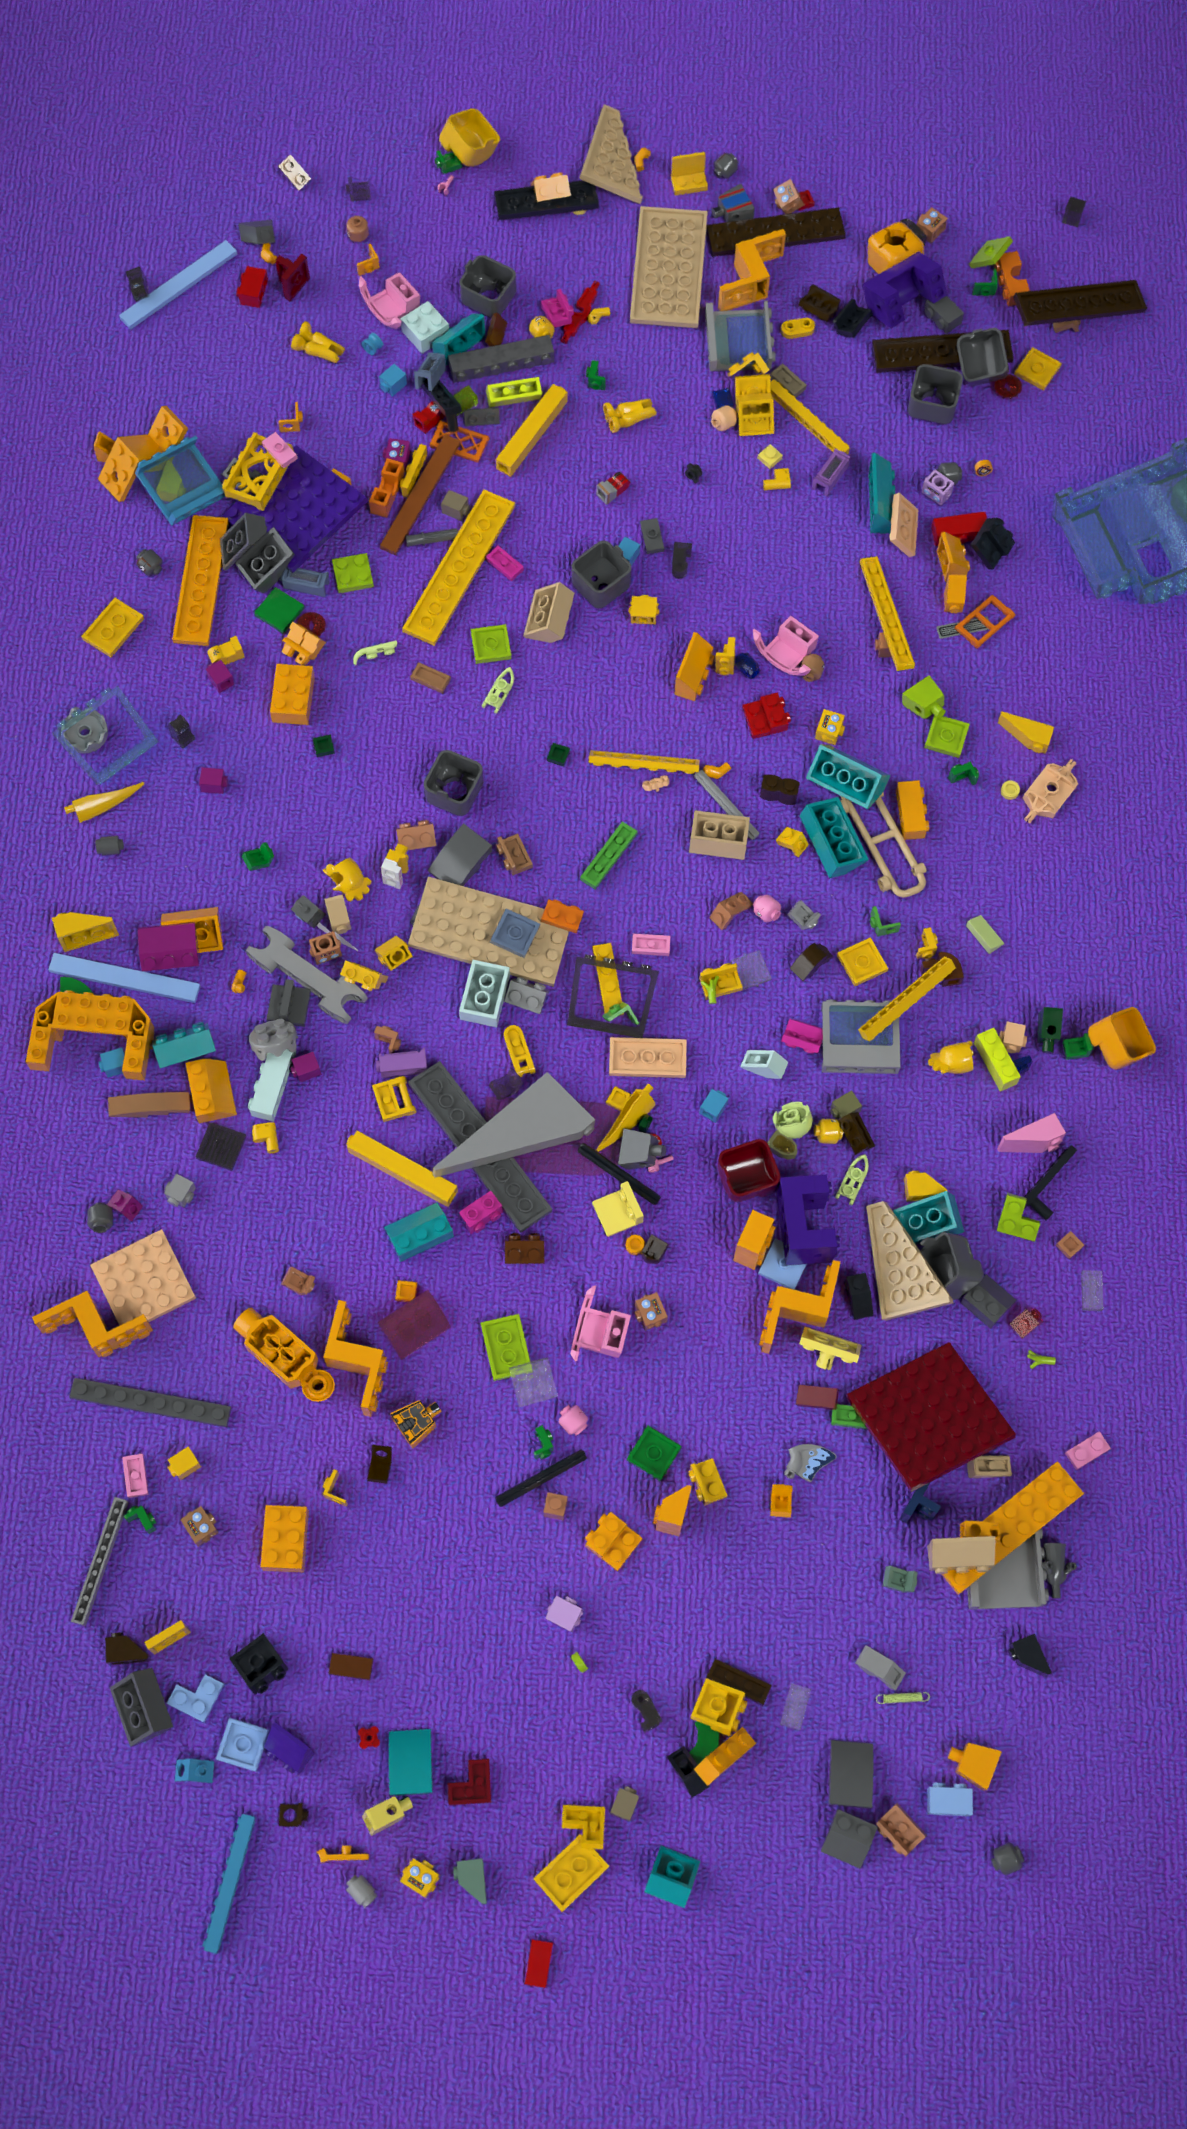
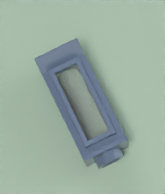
M428 352L427 358L418 371H414L415 389H419L425 379L428 378L429 391L433 390L446 370L445 354Z
M286 568L280 576L284 589L321 597L326 596L325 584L329 585L330 583L328 572L320 573L298 568L294 573Z

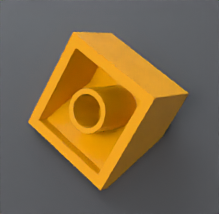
M942 532L937 555L945 582H947L948 575H967L968 571H970V564L965 559V546L961 545L960 539Z

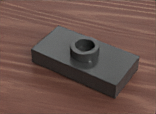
M658 519L640 521L646 553L664 552Z

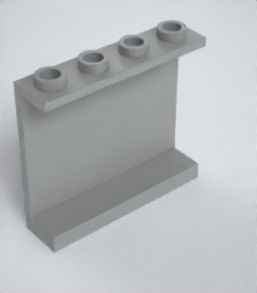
M1042 1528L967 1588L969 1610L1043 1607L1046 1604V1601L1049 1600L1048 1589L1044 1587L1047 1573L1042 1568V1560L1045 1558L1044 1548L1040 1546V1539L1043 1537Z

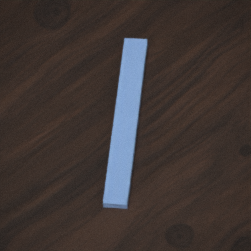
M225 240L120 314V319L131 330L236 256L237 250Z
M57 953L53 954L48 969L49 972L191 1003H196L200 990L199 983Z

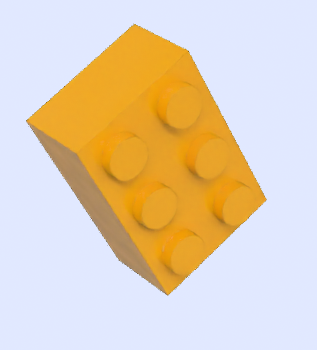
M276 664L270 707L273 723L309 725L315 679L313 666Z
M752 1210L736 1245L733 1261L753 1270L756 1269L757 1265H762L766 1249H769L776 1227L773 1226V1218Z
M265 1506L260 1566L263 1571L304 1573L309 1517L307 1507Z

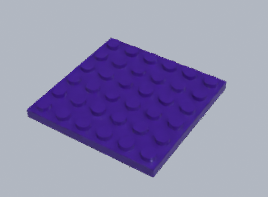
M297 445L293 447V450L298 459L288 466L264 511L237 500L221 515L223 518H228L231 526L245 513L265 517L266 533L272 527H275L295 554L286 567L292 573L368 502L365 495ZM249 491V492L247 493V494H249V495H251V496H254V497L256 496V495L253 494L251 491Z

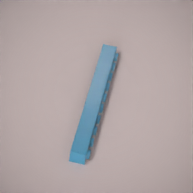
M242 1814L238 1818L237 1824L239 1826L234 1832L233 1838L235 1840L234 1843H231L229 1850L231 1854L226 1860L227 1868L222 1874L223 1883L219 1885V1897H216L214 1903L216 1908L211 1913L210 1919L212 1922L211 1925H208L206 1931L208 1936L203 1942L202 1947H204V1951L219 1953L256 1817Z

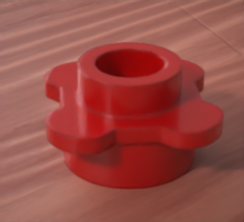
M372 1726L371 1729H359L358 1735L361 1739L359 1746L362 1749L372 1746L378 1747L380 1745L377 1735L379 1729L376 1726Z

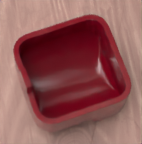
M756 1139L726 1149L719 1154V1175L728 1197L733 1202H742L757 1196L765 1197L776 1192L780 1181V1172L770 1147L765 1140Z

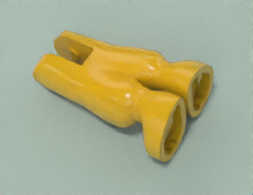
M307 321L302 323L299 334H296L291 342V349L295 351L303 350L308 355L320 357L333 363H337L339 356L345 351L343 346L332 341L322 333H312L311 324Z
M650 398L620 403L616 409L609 402L603 404L605 419L609 423L612 433L618 432L622 427L628 428L657 414L655 408L651 407L652 401Z

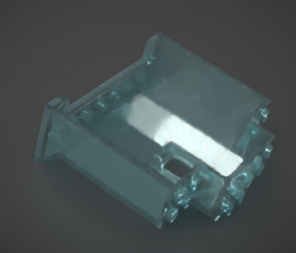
M1187 438L1171 444L1170 452L1080 491L1074 493L1072 487H1069L1054 494L1052 518L1062 527L1096 599L1108 598L1112 593L1124 591L1129 586H1131L1139 604L1163 603L1174 595L1180 596L1186 592ZM1159 541L1171 564L1170 572L1162 577L1150 576L1137 552L1138 549Z

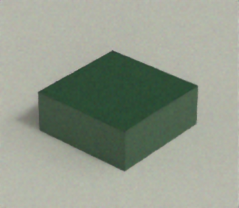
M331 734L313 738L317 757L335 754Z
M553 743L547 756V761L564 767L570 753V748Z

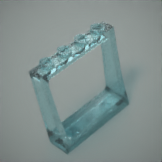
M115 686L113 689L108 687L100 693L102 697L97 700L93 698L86 703L87 707L81 711L79 708L71 714L72 718L70 720H62L56 725L57 729L52 732V735L96 785L104 783L159 742L119 686ZM116 696L143 733L144 739L96 773L65 739L63 733L107 700Z

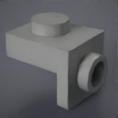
M802 900L798 901L787 914L802 930L814 928L819 922L817 919L821 916L819 912L813 913Z

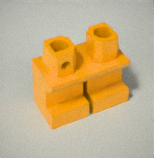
M292 622L289 627L291 629L290 632L282 640L285 644L281 652L292 657L294 652L298 651L299 654L295 661L302 666H306L310 659L315 660L326 642L300 624Z

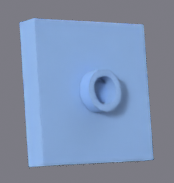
M774 1239L758 1274L786 1288L795 1290L806 1264L786 1266L783 1243L780 1240Z
M229 1718L216 1760L257 1772L270 1730Z

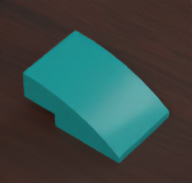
M431 1729L389 1731L390 1796L433 1794Z

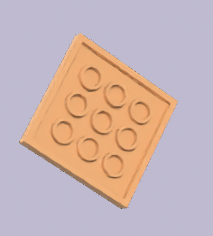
M162 1229L90 1264L119 1326L143 1314L150 1322L196 1299Z

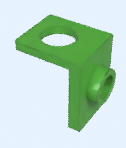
M872 907L870 924L872 928H875L877 937L899 932L900 922L882 926L877 907Z
M624 1002L613 1005L609 1008V1012L602 1016L604 1020L610 1022L626 1012L632 1023L640 1024L630 1006Z

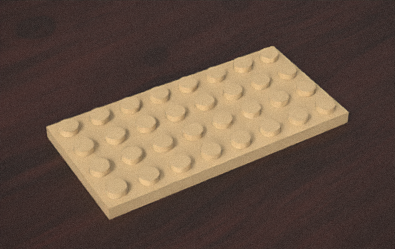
M640 206L630 323L698 328L708 211Z
M428 877L409 938L408 947L472 964V960H478L510 967V975L522 977L554 987L569 931L541 922L545 910L543 908ZM505 909L540 923V927L525 958L490 943Z

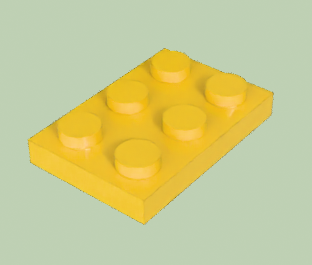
M114 598L81 636L82 640L111 658L144 620V616L122 601Z
M580 1834L534 1878V1881L560 1911L563 1912L609 1868V1865L595 1849L582 1848V1835Z

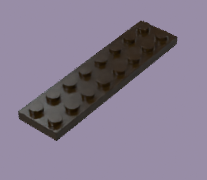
M836 207L707 225V234L712 257L735 254L736 244L741 241H747L784 229L786 233L785 247L845 239L846 234L840 209Z
M1136 280L1017 292L1013 296L1024 326L1144 313L1147 310Z
M1000 330L1004 340L1008 363H1013L1014 357L1009 330ZM969 333L872 340L876 373L917 370L923 364L941 368L960 367L957 341L961 336Z

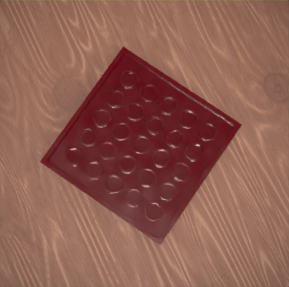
M950 1342L847 1394L848 1401L910 1492L1016 1437V1433Z

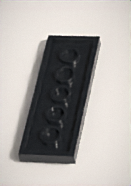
M584 180L569 182L571 196L537 202L534 186L494 191L499 220L599 209L596 187Z

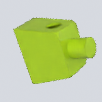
M929 675L902 693V705L923 719L928 718L932 714L937 718H941L946 712L943 708L944 694Z

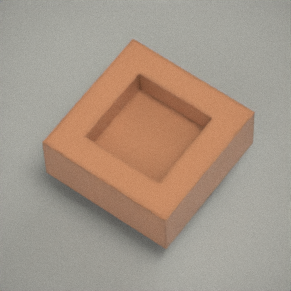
M1070 1231L1055 1246L1070 1260L1084 1247V1244Z

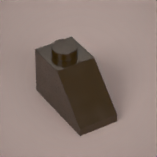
M112 1633L111 1637L105 1638L106 1663L109 1666L151 1661V1657L130 1638L124 1636L123 1633Z

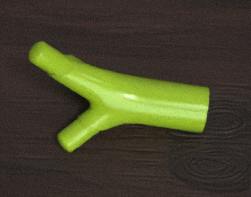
M716 976L714 980L711 979L710 984L704 981L701 982L707 989L709 1004L717 1003L716 984L719 976Z
M1031 1350L1028 1351L1027 1357L1035 1361L1030 1365L1031 1369L1040 1364L1055 1365V1357L1042 1356Z

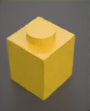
M189 1446L168 1459L170 1466L167 1468L173 1477L178 1476L180 1480L201 1468Z

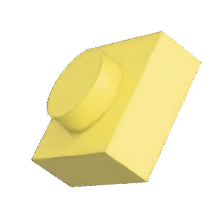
M771 444L758 454V459L769 469L781 461L783 457Z

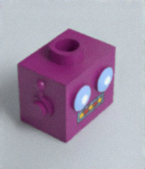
M389 438L387 448L383 450L384 460L386 461L389 458L404 463V471L406 472L411 453L410 441Z

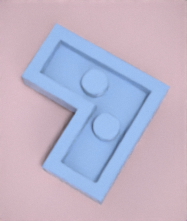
M204 1675L196 1693L176 1685L167 1704L205 1723L224 1684Z

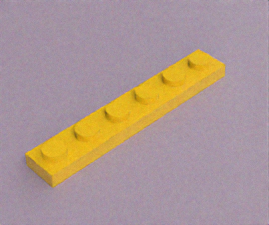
M590 750L589 763H593L595 766L609 764L616 768L629 766L631 769L643 767L651 771L666 769L667 772H676L678 770L684 771L687 774L699 772V759Z

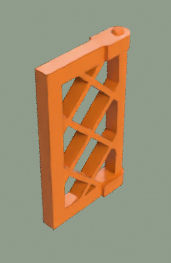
M440 420L429 444L430 447L437 449L439 439H442L445 434H455L456 438L461 441L460 446L462 450H457L455 455L479 463L489 441V436L459 426V430L456 432L443 433V428H448L447 422ZM457 432H460V433H463V434H466V435H469V436H466V437L460 439L459 436H458V434H457ZM475 437L482 441L476 444L473 438ZM471 439L473 446L465 449L462 442ZM473 449H476L477 451L476 455L467 453L468 451H471Z

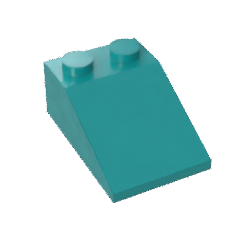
M948 1191L893 1210L916 1245L920 1244L927 1237L936 1238L942 1232L953 1234L965 1232L955 1196Z

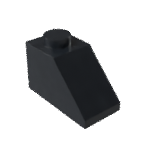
M866 1273L846 1277L844 1285L854 1320L874 1316L871 1290Z
M1035 1634L1012 1642L1009 1645V1656L1012 1661H1016L1018 1666L1043 1677L1052 1674Z
M685 1746L667 1756L669 1763L691 1798L710 1787L706 1785L694 1770L698 1764Z

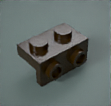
M812 284L808 294L800 299L798 306L802 307L804 311L816 315L820 320L828 321L836 315L841 299Z
M858 1112L854 1114L849 1113L838 1120L855 1155L875 1147Z

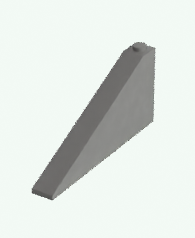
M547 1072L434 1166L432 1175L436 1178L581 1139L584 1135L588 1136L593 1132L595 1119Z

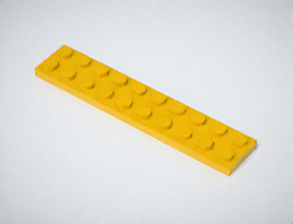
M483 489L402 628L404 633L435 646L514 510L515 502Z

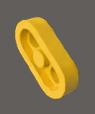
M810 318L785 321L781 326V335L787 339L810 336L814 333L815 322Z

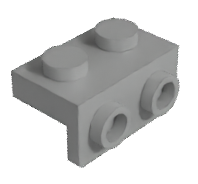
M517 977V979L514 978L510 981L504 1002L541 1014L546 996L550 990L545 989L546 986L543 984L535 983L533 985L528 983L527 979Z

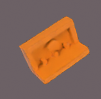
M548 899L541 922L577 934L584 911L577 906H567L559 900Z

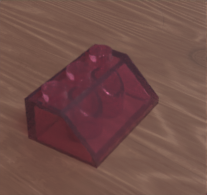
M426 1290L378 1322L380 1330L401 1360L451 1328L440 1306L429 1290Z

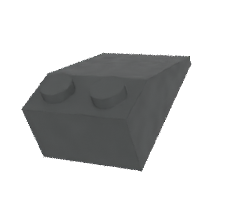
M272 527L235 564L254 590L265 594L279 580L295 554L275 527Z

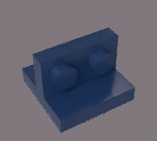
M930 1483L916 1489L899 1520L907 1523L914 1510L924 1520H932L941 1506L923 1496Z

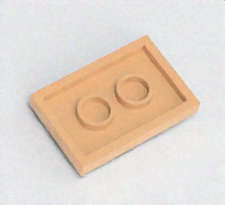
M897 493L893 496L891 533L889 537L890 541L908 557L915 556L919 510L901 493Z

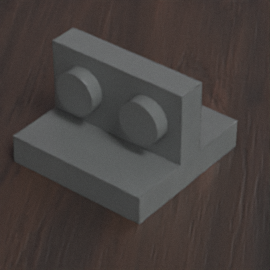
M286 979L285 986L273 984L267 1022L283 1019L291 1022L294 1026L305 1027L311 989L295 987L294 980Z

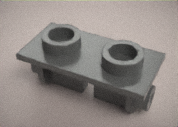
M495 406L493 408H467V410H464L465 426L500 424L499 408H495Z

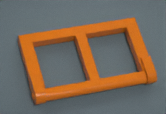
M992 594L957 624L955 630L978 649L1009 620L1013 619L1015 613ZM990 603L994 604L1006 615L996 626L980 613ZM974 617L990 630L979 640L964 628Z

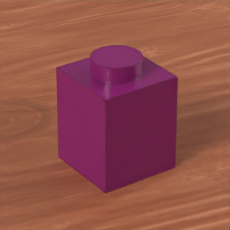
M222 660L213 662L205 668L209 680L218 693L235 685L231 673Z
M202 767L199 781L201 792L224 794V787L228 786V776H225L224 769Z
M314 1052L292 1059L293 1066L290 1068L293 1077H298L300 1083L322 1075Z

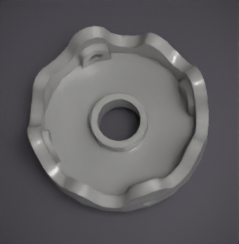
M74 707L71 709L70 714L62 720L61 736L67 747L72 751L82 754L91 753L101 748L107 740L108 727L105 718L93 708L81 710L79 707ZM84 729L90 730L87 735H81L80 733Z
M277 1019L255 1026L254 1030L250 1033L249 1043L252 1052L254 1051L257 1057L264 1061L267 1058V1053H272L279 1057L286 1049L290 1052H295L298 1035L295 1026L291 1022Z

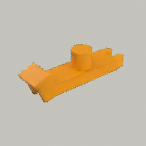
M350 1845L342 1846V1854L328 1855L325 1848L316 1851L321 1863L327 1861L369 1860V1854H351Z

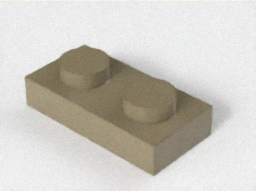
M781 364L770 373V378L779 382L795 398L806 390L807 385L784 364Z

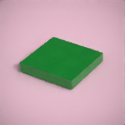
M275 587L256 609L254 616L284 634L305 607L304 604Z
M647 1425L626 1460L661 1482L682 1446Z

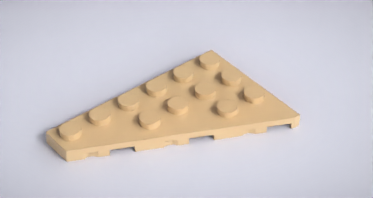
M604 104L579 179L640 204L643 196L640 195V185L637 181L635 167L631 162V152L628 149L627 137L624 136L620 112Z
M881 1201L866 1206L882 1320L886 1321L952 1304V1297L888 1203Z

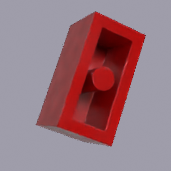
M246 267L245 273L243 272L241 275V286H238L236 293L237 297H239L240 305L260 308L268 284L267 269Z

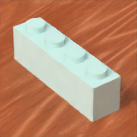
M286 1049L279 1057L272 1053H267L266 1061L260 1067V1079L256 1080L254 1085V1097L250 1098L248 1103L251 1116L274 1122L296 1051L290 1052Z

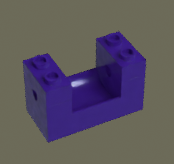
M919 251L862 284L867 308L871 309L873 317L889 328H893L905 321L902 305L921 295L934 304L948 295L941 265Z
M827 1174L780 1177L776 1191V1200L786 1266L832 1263L834 1256L837 1255V1247H840L839 1235H836L835 1228L807 1230L805 1210L825 1209L826 1202L829 1201V1193H832L831 1181L828 1182Z

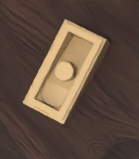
M979 1456L967 1463L969 1478L1012 1476L1010 1456Z

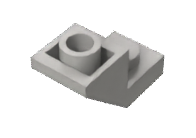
M866 1645L855 1662L866 1674L879 1678L885 1685L895 1691L906 1674L894 1661Z

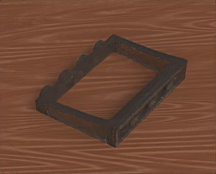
M585 954L584 958L576 957L567 1025L643 1038L659 971L652 970V966L641 964L640 968L634 967L633 962L622 961V964L614 963L615 959L603 958V961L596 960V956ZM588 964L646 974L651 977L639 1027L576 1016L582 965Z

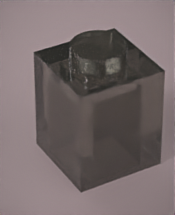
M1070 196L1062 223L1078 227L1086 201Z

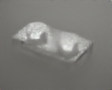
M1082 1270V1310L1103 1311L1102 1271Z
M793 1683L790 1684L780 1725L800 1731L811 1689Z

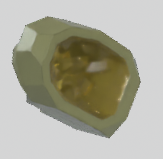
M776 1130L768 1141L771 1152L780 1158L794 1159L797 1155L796 1143L790 1137H786Z

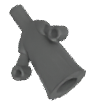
M1045 1543L1043 1544L1045 1562L1042 1563V1568L1047 1571V1581L1052 1585V1598L1058 1599L1061 1598L1060 1585L1066 1580L1067 1575L1076 1569L1077 1565L1074 1562L1066 1563L1065 1565L1066 1544Z

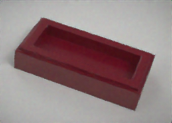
M799 1385L796 1405L836 1410L839 1390L837 1388Z

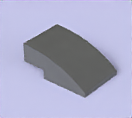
M463 823L437 855L428 872L439 880L464 886L481 868L480 864L490 855L492 845Z
M831 1740L828 1805L872 1808L873 1744Z

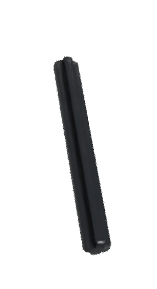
M582 1143L580 1145L578 1153L621 1183L628 1181L631 1189L651 1204L656 1205L660 1201L661 1196L587 1144Z
M580 1449L495 1497L497 1504L502 1507L587 1459L585 1452Z

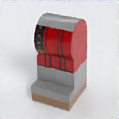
M619 471L612 478L597 484L596 495L607 505L624 492L631 482Z

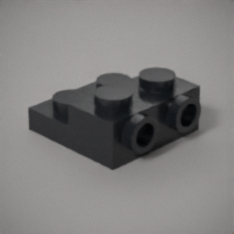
M987 518L971 543V547L988 570L994 569L1000 558L1007 556L1015 544L1012 532L1005 529L1003 526L1004 521L1000 518Z
M264 1633L229 1658L254 1695L267 1691L271 1682L283 1679L286 1671L289 1670Z

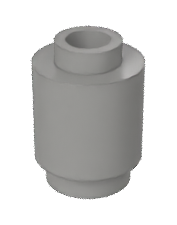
M355 1875L347 1882L349 1887L346 1891L359 1906L362 1905L366 1908L377 1897L375 1889L363 1875L359 1877Z

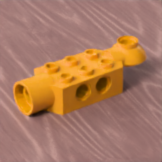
M252 1307L246 1309L237 1318L233 1328L245 1338L244 1345L247 1350L290 1389L302 1386V1391L306 1398L315 1402L324 1401L331 1396L335 1387L334 1378L325 1370L316 1369L318 1363L316 1353L273 1315L263 1317ZM317 1384L324 1385L321 1390H314Z

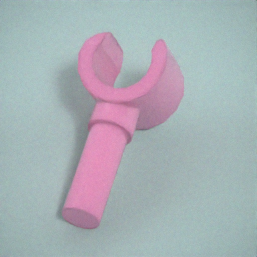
M452 175L445 183L442 182L438 185L439 193L442 189H444V195L449 193L448 187L454 179Z
M671 1155L659 1160L656 1159L655 1165L648 1167V1171L650 1173L659 1171V1165L672 1161L673 1156Z

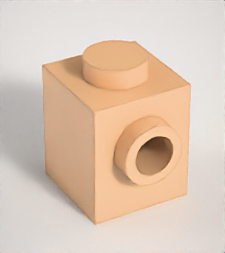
M1007 1021L1004 1031H1000L999 1038L1008 1053H1019L1021 1048L1026 1046L1027 1036H1024L1026 1025Z

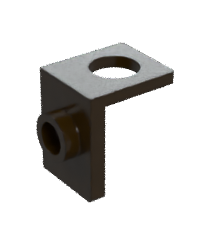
M372 1445L367 1481L387 1484L392 1464V1447ZM384 1451L387 1453V1456H379L376 1452Z
M298 1803V1805L280 1804L279 1826L304 1827L305 1822H308L309 1809L306 1808L304 1803ZM288 1809H293L296 1812V1818L292 1822H287L284 1819V1813Z

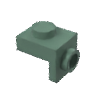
M886 1566L883 1587L902 1593L915 1591L917 1585L916 1571H906L893 1566Z

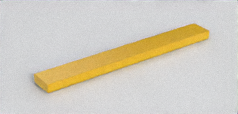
M878 556L860 559V566L897 671L914 669L915 663Z

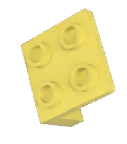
M628 1181L621 1184L619 1191L592 1202L607 1237L643 1223L644 1215Z

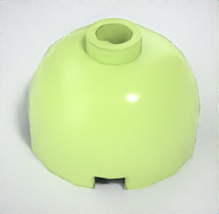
M791 1102L783 1105L779 1113L777 1111L774 1113V1125L786 1137L791 1139L801 1138L811 1129L813 1119L807 1104L805 1106L802 1102Z

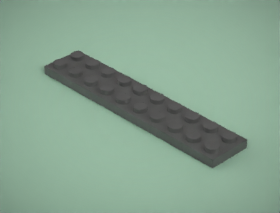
M440 1061L408 1081L409 1086L456 1148L487 1123ZM513 1157L472 1168L488 1191H492L501 1203L503 1211L520 1233L552 1212L551 1206Z

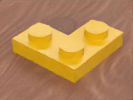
M563 1805L562 1828L583 1829L582 1848L603 1849L605 1807Z

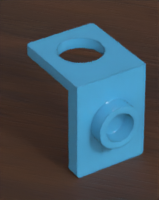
M198 1759L177 1760L175 1782L212 1783L214 1761ZM182 1765L185 1767L183 1776H181Z

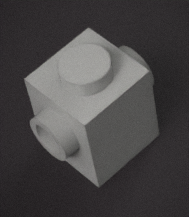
M176 1174L172 1182L169 1181L167 1183L164 1194L169 1204L175 1207L179 1205L184 1208L187 1203L189 1204L194 1197L193 1192L196 1187L192 1181Z

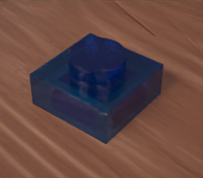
M729 388L712 391L716 409L725 405L733 406V399Z
M1030 1055L1013 1060L1019 1074L1027 1072L1033 1062Z

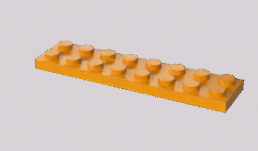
M193 515L172 638L173 643L209 646L222 569L220 538L228 531V518Z
M1058 1461L983 1520L1000 1524L1001 1541L995 1542V1565L1084 1494ZM968 1569L969 1572L956 1573V1570H948V1573L941 1575L959 1595L986 1572Z

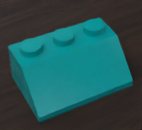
M471 314L463 318L454 327L449 328L446 333L437 337L432 342L433 353L445 354V365L447 366L449 364L448 355L466 352L485 338L484 315Z
M438 1203L432 1204L384 1227L400 1262L454 1237L453 1230Z

